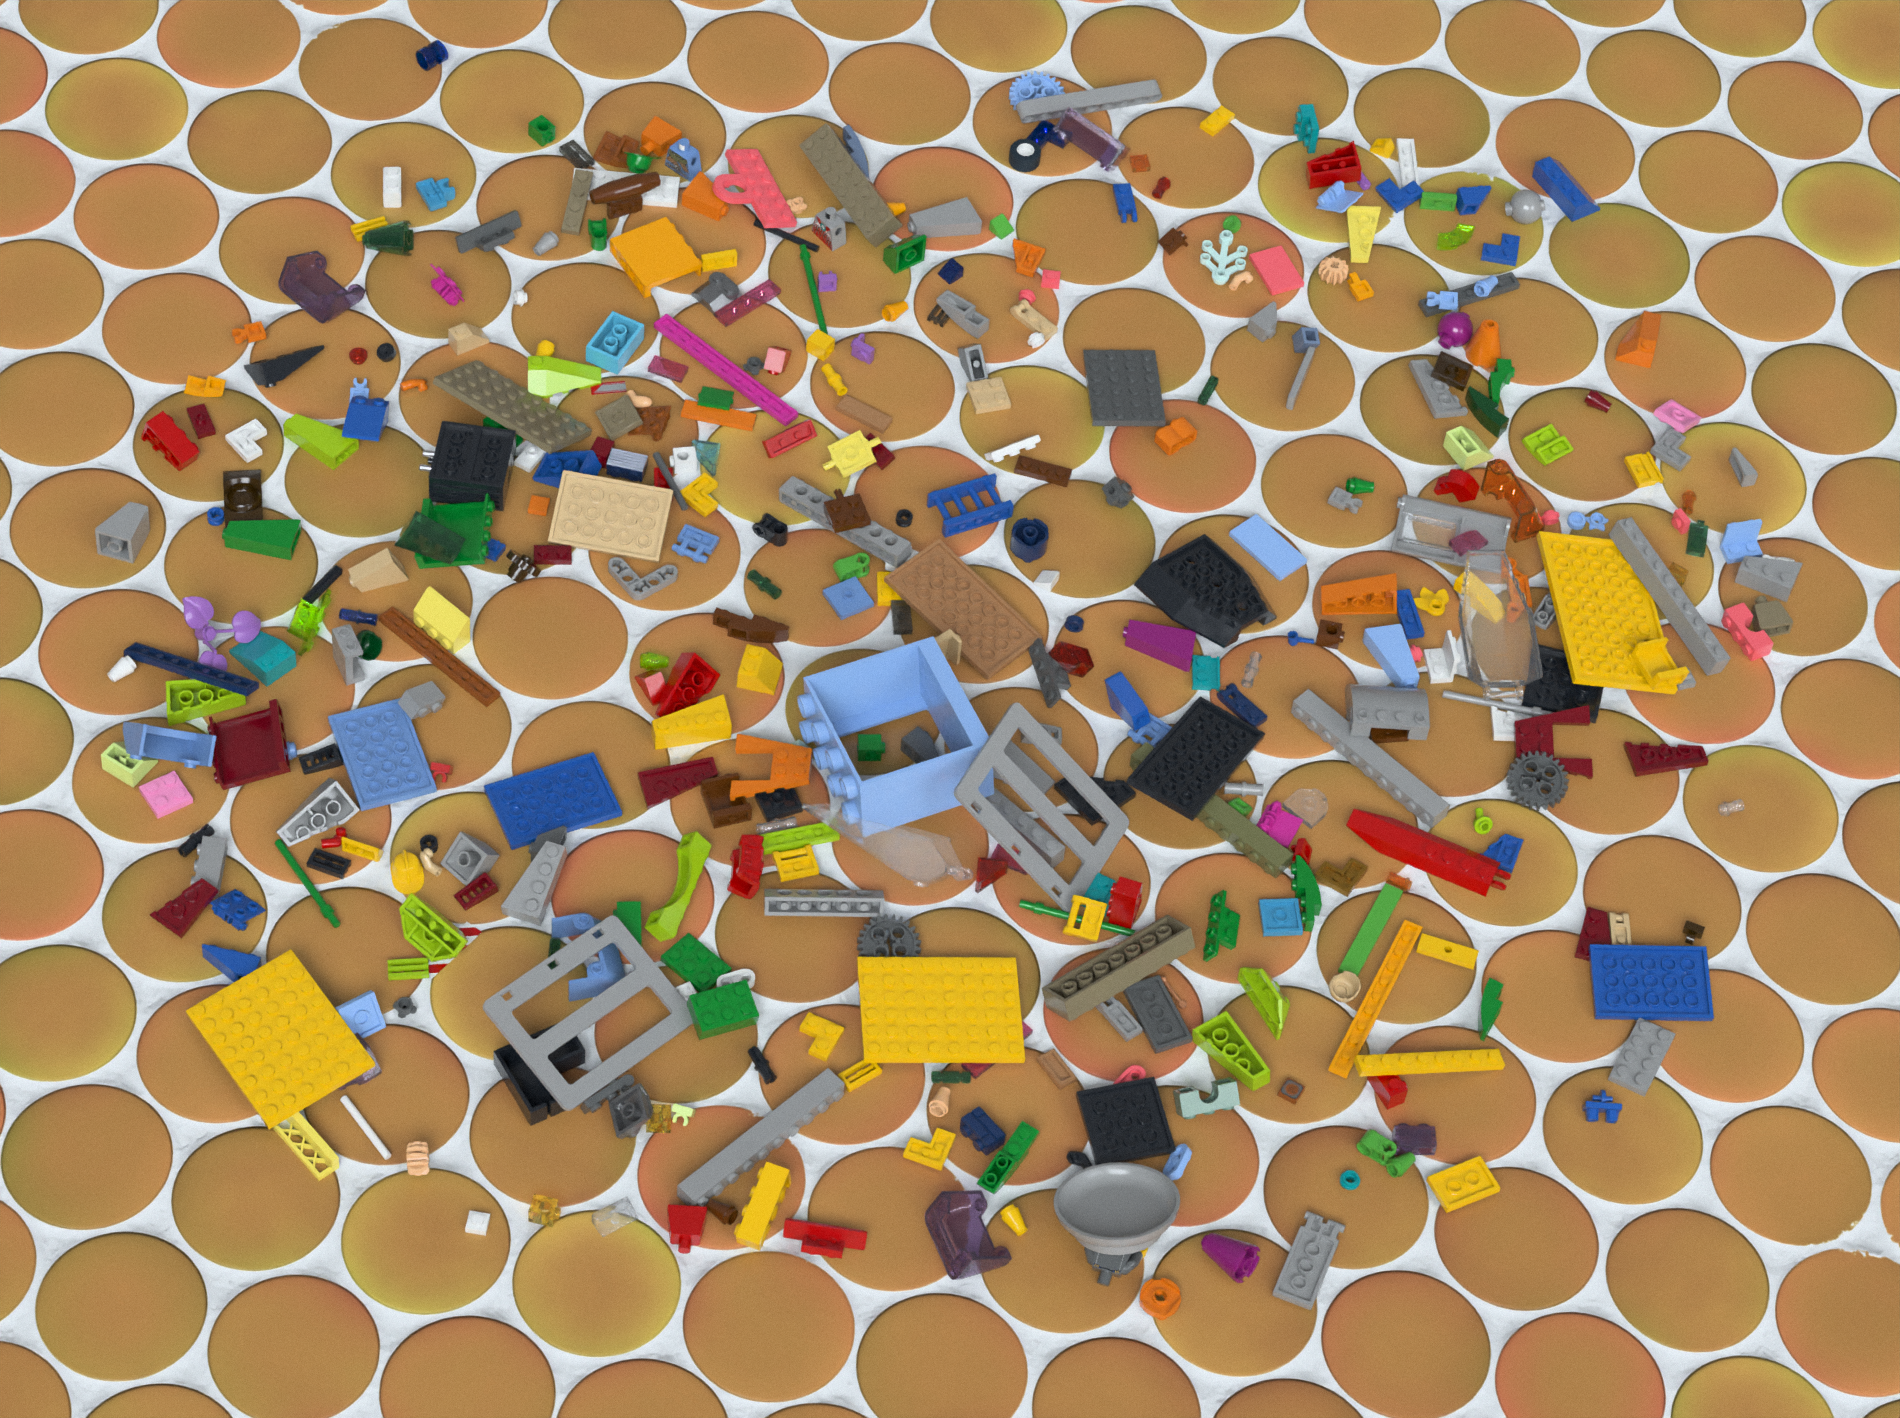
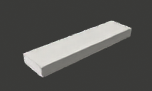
M1397 138L1396 148L1401 188L1413 180L1420 186L1414 139Z

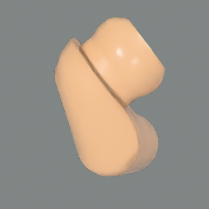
M629 390L626 393L635 408L650 407L652 405L650 398L637 396L634 390Z

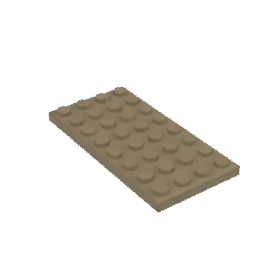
M475 360L434 377V385L507 429L515 430L517 435L549 454L591 435L592 429L588 428L585 423L578 422L570 414L563 413L555 405L548 404L541 397L533 395L526 388L518 386L511 379L500 375L498 371L485 366L481 361Z

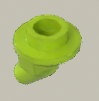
M1476 808V819L1473 822L1474 829L1479 834H1486L1492 828V820L1483 815V808Z

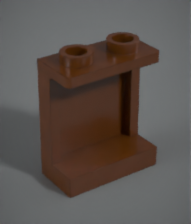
M728 773L724 776L707 778L701 781L700 792L714 829L751 821L752 808L750 803L746 802L745 797L741 796L735 798L736 800L734 801L730 800L731 780H739V773Z

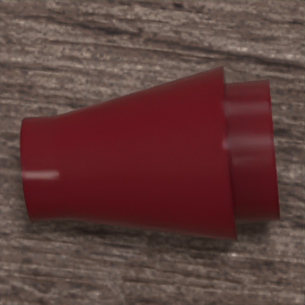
M1591 390L1584 401L1587 403V406L1606 413L1612 405L1597 390Z

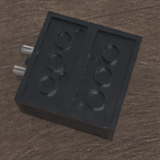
M442 421L435 451L423 450L422 453L424 457H432L428 458L429 465H419L420 471L430 472L429 498H431V501L446 504L485 501V495L489 493L491 501L495 503V510L503 511L516 457V431Z

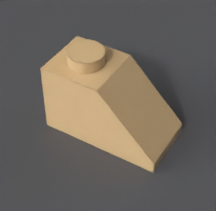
M462 323L448 329V344L457 356L489 343V339L479 327Z

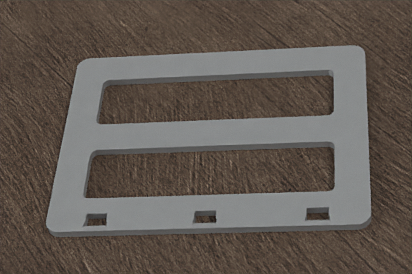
M1018 702L1009 706L954 789V796L963 807L1066 912L1071 910L1072 895L1082 897L1085 895L1097 873L1101 871L1129 826V819ZM1017 729L1029 739L1106 821V826L1094 845L1077 830L1005 754L1004 748ZM991 768L1010 785L1081 860L1082 864L1069 885L979 792L978 788ZM972 803L979 808L978 812L971 806ZM1013 845L1020 851L1018 854L1011 848ZM1053 886L1060 892L1058 896L1051 890Z
M616 916L607 917L488 998L483 1004V1010L558 1104L566 1111L576 1108L693 1024L687 1002ZM600 930L602 936L596 939L592 934ZM615 944L634 967V971L536 1039H532L512 1015V1011L608 945ZM555 960L558 966L551 970L547 965ZM650 987L670 1011V1015L573 1084H568L550 1062L548 1056L641 990ZM509 991L512 997L505 1001L501 996Z

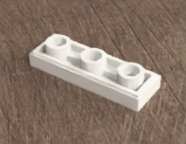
M1039 434L1032 435L984 455L988 461L999 462L1004 460L1003 456L1007 454L1014 456L1020 453V449L1025 448V450L1035 448V443L1041 440Z

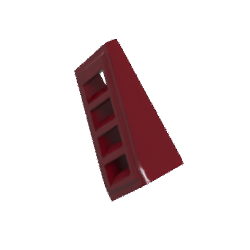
M484 872L453 896L466 911L493 896L499 889L488 874ZM480 888L482 892L478 893L476 889ZM470 892L475 894L474 898L471 897ZM466 896L469 902L466 903L462 897Z

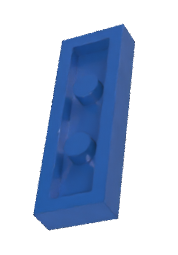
M1410 589L1398 590L1397 616L1406 639L1424 637L1425 632Z

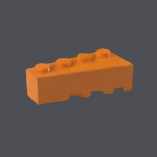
M1396 573L1321 586L1322 615L1397 614Z

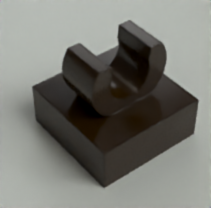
M1686 920L1682 932L1688 934L1685 943L1693 945L1695 937L1701 939L1705 927Z

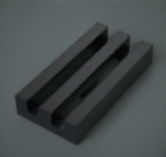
M314 848L306 864L311 869L344 879L345 873L348 872V867L351 866V860Z

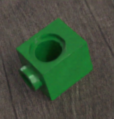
M540 115L528 123V135L543 147L555 139L556 126L543 115Z
M858 734V761H881V754H885V742L881 741V734Z

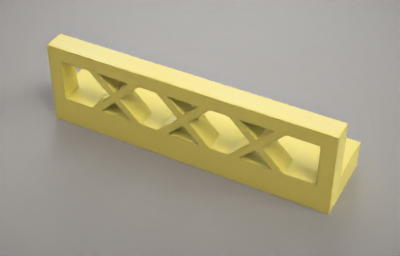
M299 1112L286 1119L290 1123V1129H282L278 1124L272 1127L318 1181L339 1168V1157ZM291 1135H300L303 1138L302 1143L292 1142ZM304 1149H312L315 1152L314 1157L305 1156L303 1154ZM316 1163H324L328 1168L319 1173L315 1166Z

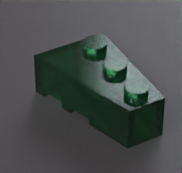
M415 511L402 528L394 546L451 565L458 556L465 538Z

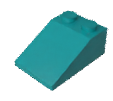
M259 631L256 638L252 641L239 643L229 650V653L266 687L297 666L296 652L284 641L262 631Z

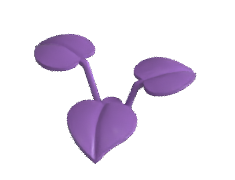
M196 596L182 598L184 618L187 625L196 629V638L203 641V644H206L213 651H204L199 658V663L227 671L225 657L217 654V650L209 641L215 638L216 633L234 632V638L237 642L248 643L258 635L261 628L260 619L252 612L239 611L232 618L233 629L217 630L212 626H208L209 622L207 620H210L214 615L213 606L208 600Z

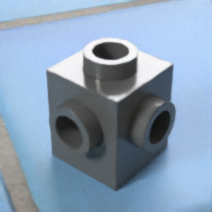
M1115 476L1102 487L1107 497L1106 501L1111 506L1122 509L1134 498L1131 486Z

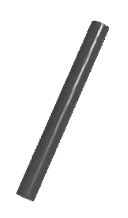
M655 452L653 458L670 489L674 491L673 495L681 510H687L688 505L659 452Z

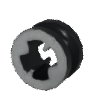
M906 509L899 510L896 515V524L900 527L910 526L913 514Z
M433 835L423 836L420 840L421 851L423 852L425 848H429L435 853L438 850L437 838Z

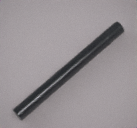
M756 219L754 222V226L795 244H805L807 249L814 252L819 251L820 246L778 228H764L760 220Z

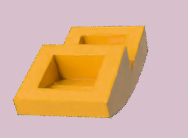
M188 375L184 394L200 397H221L226 380L208 376L207 380Z

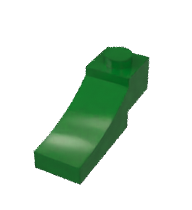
M1497 358L1494 372H1490L1488 380L1489 399L1499 404L1502 388L1506 384L1509 385L1511 377L1514 378L1515 368L1512 367L1511 359Z

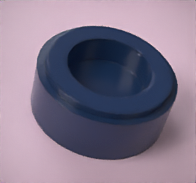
M1071 615L1066 618L1064 625L1068 631L1077 633L1083 630L1084 620L1079 616Z

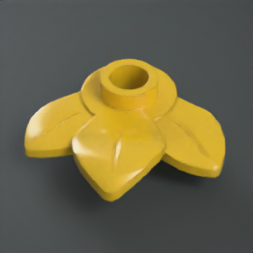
M1423 587L1420 592V598H1414L1413 600L1415 606L1419 609L1426 610L1433 616H1440L1445 611V605L1449 601V596L1445 589H1441L1435 594Z

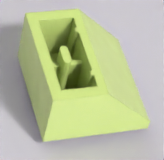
M1459 426L1446 432L1443 447L1463 471L1493 459V454L1474 431Z
M124 741L113 742L101 754L102 769L133 788L158 763L156 758L142 756V760L130 758V754H126Z

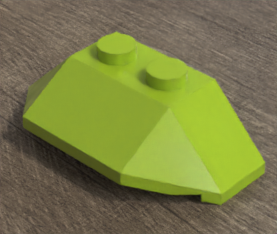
M413 893L408 896L399 908L404 938L423 955L428 957L431 962L455 958L467 944L468 940L461 930L434 907Z
M1240 968L1237 980L1275 1039H1280L1290 1007L1288 998L1283 996L1279 984L1263 968Z

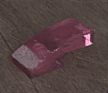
M1477 530L1465 532L1449 540V546L1460 557L1471 550L1476 552L1488 544V541Z

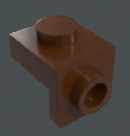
M1174 228L1157 241L1169 255L1175 252L1182 244L1185 247L1188 246V243L1185 241L1187 237L1181 230L1177 232Z

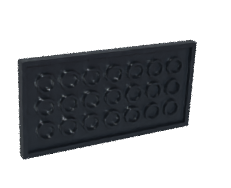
M1200 696L1133 771L1126 783L1193 821L1264 739L1265 733Z

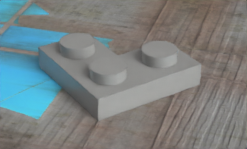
M1670 428L1650 451L1652 455L1678 471H1681L1691 459V456L1678 449L1685 442L1686 437L1673 428Z

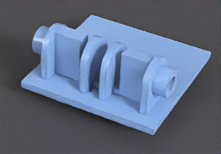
M1336 181L1332 187H1329L1318 197L1317 202L1319 204L1316 206V209L1343 213L1353 203L1357 202L1363 193L1345 190L1344 182Z

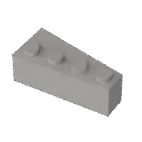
M549 841L545 842L501 905L503 915L541 926L567 857L565 846Z

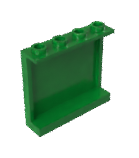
M489 493L485 495V501L433 505L431 498L423 499L414 556L419 569L485 564L486 556L489 555L490 527L493 526L492 512L495 511V503L491 501Z

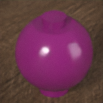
M1450 312L1444 315L1438 323L1437 331L1440 337L1438 343L1447 350L1452 346L1461 347L1468 343L1473 335V324L1470 316L1465 312Z

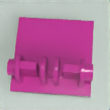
M430 264L439 276L431 281L432 288L449 305H457L459 299L464 302V299L461 297L463 293L450 277L448 278L439 266L435 268Z
M1275 801L1271 805H1267L1256 826L1283 847L1288 848L1303 819L1281 810V803Z

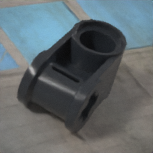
M765 513L762 519L752 526L757 536L764 538L775 546H784L788 541L787 525L768 513Z

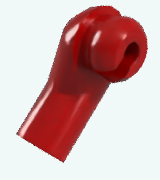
M339 827L336 829V834L333 838L321 839L322 849L340 847L342 845V837L347 838L346 829Z

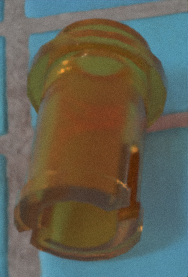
M1687 490L1682 495V510L1686 514L1688 508V515L1693 513L1694 501H1696L1697 497L1695 492Z
M1390 872L1388 875L1389 879H1386V883L1400 888L1403 892H1408L1412 886L1410 878L1401 877L1393 872Z

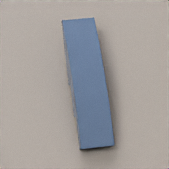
M844 126L842 139L846 143V148L869 178L868 163L864 149L851 126Z

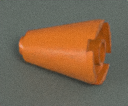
M1484 320L1466 346V358L1474 366L1493 367L1496 364L1497 358L1500 359L1499 326L1494 320Z

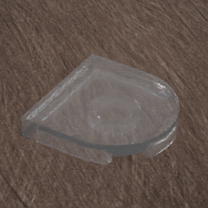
M1301 788L1282 803V807L1290 814L1303 819L1302 823L1312 829L1326 816L1328 801L1325 794L1318 789Z

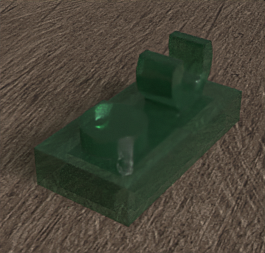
M1697 520V523H1690L1685 554L1704 557L1709 527L1704 525L1705 521Z

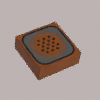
M1287 1078L1277 1096L1296 1104L1305 1091V1086Z

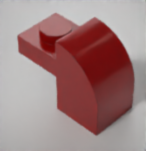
M1451 469L1448 476L1438 478L1434 492L1436 495L1453 493L1459 503L1475 500L1480 486L1469 473L1458 469Z

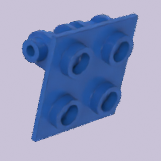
M236 889L210 902L213 905V913L227 921L228 924H232L238 931H244L247 928L246 921L266 911L257 902Z

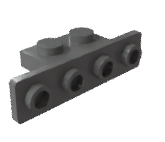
M518 211L509 212L456 236L455 240L458 251L462 254L477 247L484 252H489L496 246L509 243L510 240L515 238L513 230L522 226Z
M1037 638L1028 651L1048 708H1052L1061 699L1059 689L1068 690L1071 684L1062 657L1046 653L1042 639Z

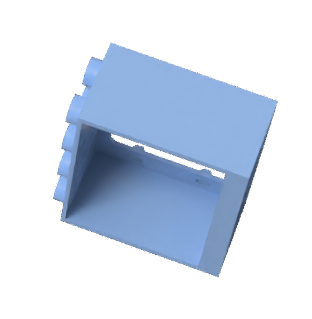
M933 636L803 677L804 694L797 696V702L800 712L806 720L799 722L800 732L806 744L814 742L817 747L813 749V756L820 771L824 769L829 770L831 775L827 776V783L834 798L843 797L845 802L841 803V809L848 825L856 823L862 836L866 837L962 805L955 798L954 789L989 736ZM929 711L951 753L861 781L839 738L917 712ZM991 768L978 788L984 797L994 794L993 768Z

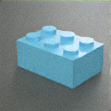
M612 311L587 344L586 361L618 375L644 340V324Z

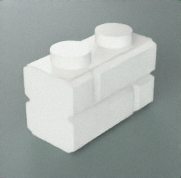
M400 167L383 168V205L385 208L401 207Z

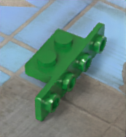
M1225 890L1214 894L1210 900L1208 928L1205 933L1206 941L1203 948V960L1205 962L1218 955L1219 944L1230 950L1236 947L1240 915L1225 907L1227 895Z

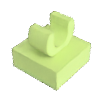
M674 1103L672 1112L677 1114L673 1116V1123H677V1119L682 1116L684 1118L683 1126H687L689 1123L688 1116L694 1118L696 1110Z

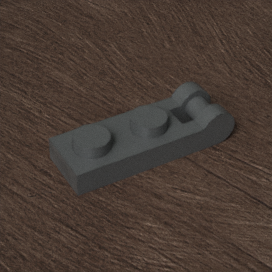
M630 1074L624 1075L584 1101L581 1110L584 1114L590 1111L592 1113L596 1112L602 1107V1103L605 1101L610 1102L619 1096V1092L629 1090L634 1084V1077Z

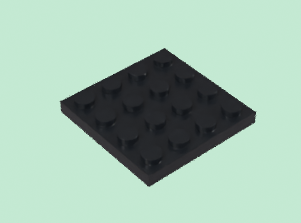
M1535 644L1521 706L1531 708L1536 706L1540 707L1541 710L1559 712L1589 705L1590 722L1596 724L1604 687L1573 684L1565 651Z
M1154 1077L1076 1092V1099L1096 1165L1116 1162L1128 1163L1168 1155L1176 1151Z

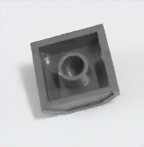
M721 272L712 273L707 282L691 293V296L697 299L714 316L719 315L742 300V293L738 286Z
M640 1083L608 1102L616 1136L620 1139L635 1137L639 1133L641 1126L650 1120L653 1114L649 1094Z

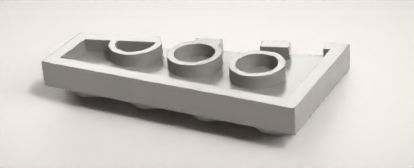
M1427 359L1410 361L1408 366L1434 419L1467 415V408L1460 405L1459 398L1456 395H1452L1448 390L1449 386L1430 377L1434 368Z

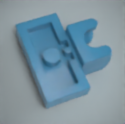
M433 178L416 183V189L430 212L447 207V201L455 198V188L449 187L448 178L438 180L436 183Z

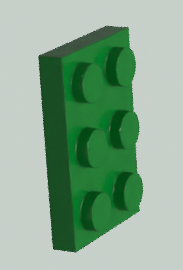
M687 933L660 957V961L684 981H690L698 992L713 989L719 976L732 971L729 965L690 933Z

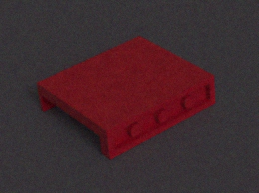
M277 699L269 700L270 708L225 721L215 723L212 716L209 717L208 733L209 735L216 736L212 760L216 772L213 775L216 784H220L223 790L291 772L283 712Z

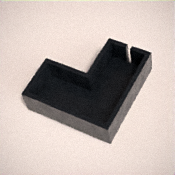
M552 1025L529 1036L532 1039H536L537 1037H539L555 1025ZM576 1036L551 1053L548 1059L561 1074L585 1063V1049ZM511 1044L493 1051L494 1066L530 1126L546 1120L548 1114L552 1117L566 1111L558 1104Z

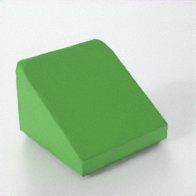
M1002 213L990 221L989 230L1001 240L1014 232L1013 227Z
M1240 798L1228 802L1231 807L1244 817L1253 809Z

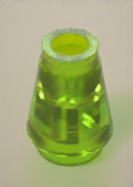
M647 651L641 653L640 668L645 670L668 668V656Z

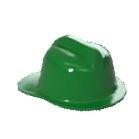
M624 152L627 155L626 164L629 167V171L638 174L648 171L653 159H661L658 156Z

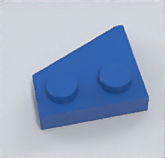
M1504 834L1481 855L1501 862L1498 869L1512 873L1523 844V839Z

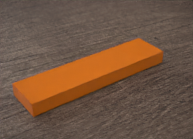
M685 399L681 411V417L753 431L757 414L729 409L728 411L697 405L698 402Z

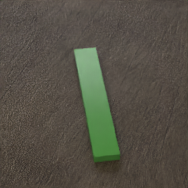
M1385 883L1338 970L1339 973L1350 971L1356 974L1357 977L1359 976L1402 897L1403 890Z

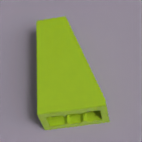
M299 414L288 418L283 424L284 436L332 470H335L359 449V439L342 437L343 430Z

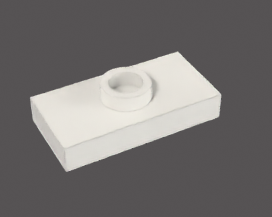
M530 442L515 459L514 465L530 473L547 452Z

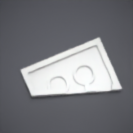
M1491 706L1490 716L1493 741H1514V722L1531 717L1514 715L1515 712H1503L1497 710L1498 707Z

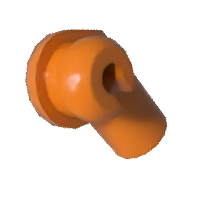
M410 379L400 383L402 391L418 387L420 392L428 389L427 381L424 379Z

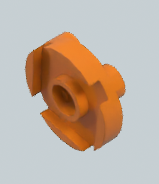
M1150 1279L1144 1283L1140 1290V1307L1147 1314L1159 1320H1165L1167 1317L1172 1316L1180 1307L1181 1295L1179 1287L1169 1279ZM1163 1295L1164 1301H1158L1155 1296L1160 1297Z

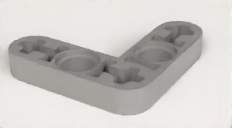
M614 557L608 562L609 573L634 600H643L674 583L678 578V569L674 565H665L640 579L622 558ZM625 576H630L632 580L624 581L622 578ZM657 580L659 583L657 585H651L649 581Z

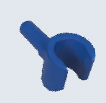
M1296 631L1288 632V643L1291 646L1297 645L1298 642L1314 643V639L1298 637Z

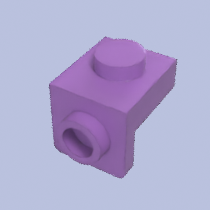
M861 333L852 340L851 355L870 365L874 360L875 348L864 343L865 334Z

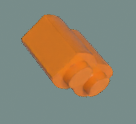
M1184 417L1175 418L1168 426L1160 427L1156 431L1154 442L1169 456L1192 443L1196 439L1197 430Z

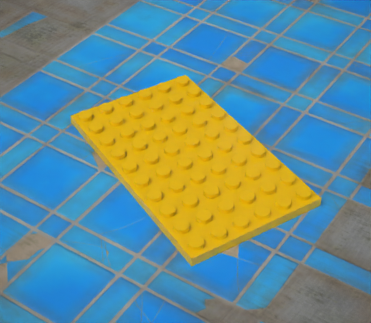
M1539 531L1536 537L1572 683L1675 695L1678 690L1677 685L1652 690L1630 655L1638 642L1651 641L1655 638L1660 639L1664 638L1654 599L1611 539Z

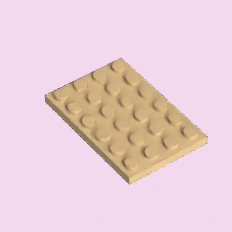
M563 470L548 543L570 545L573 548L659 563L674 491Z

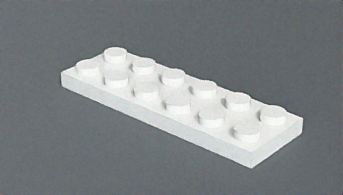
M574 168L573 179L576 169L593 172L591 191L607 182L638 173ZM659 175L661 185L641 195L643 198L642 205L677 208L680 177Z

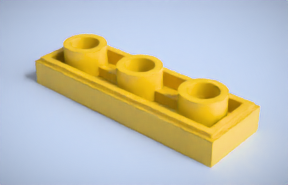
M1422 933L1416 952L1473 970L1479 950Z

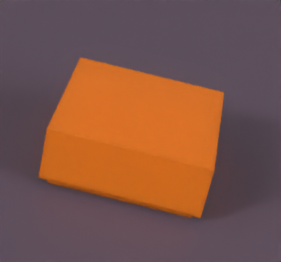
M532 495L528 513L547 516L550 498Z

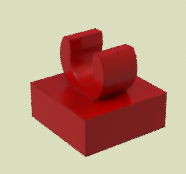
M431 762L430 770L434 771L432 774L434 781L441 774L443 776L442 783H446L448 779L446 774L452 775L453 767Z
M1300 838L1297 841V845L1290 847L1293 851L1292 861H1295L1296 855H1300L1309 865L1312 848L1305 838Z

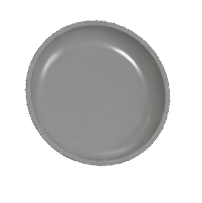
M1104 1163L1082 1169L1063 1181L1054 1196V1209L1060 1224L1084 1247L1108 1255L1131 1254L1150 1247L1171 1226L1177 1217L1180 1207L1179 1191L1170 1178L1153 1168L1134 1163Z

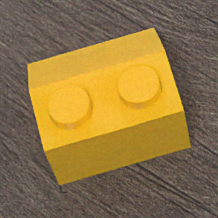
M747 644L738 671L737 687L774 695L783 663L766 648Z

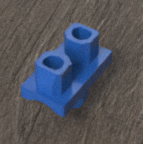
M1600 1090L1599 1095H1592V1101L1599 1102L1586 1101L1585 1105H1582V1111H1585L1587 1122H1597L1600 1112L1605 1113L1606 1123H1616L1619 1112L1622 1110V1104L1605 1103L1613 1101V1096H1606L1605 1090Z

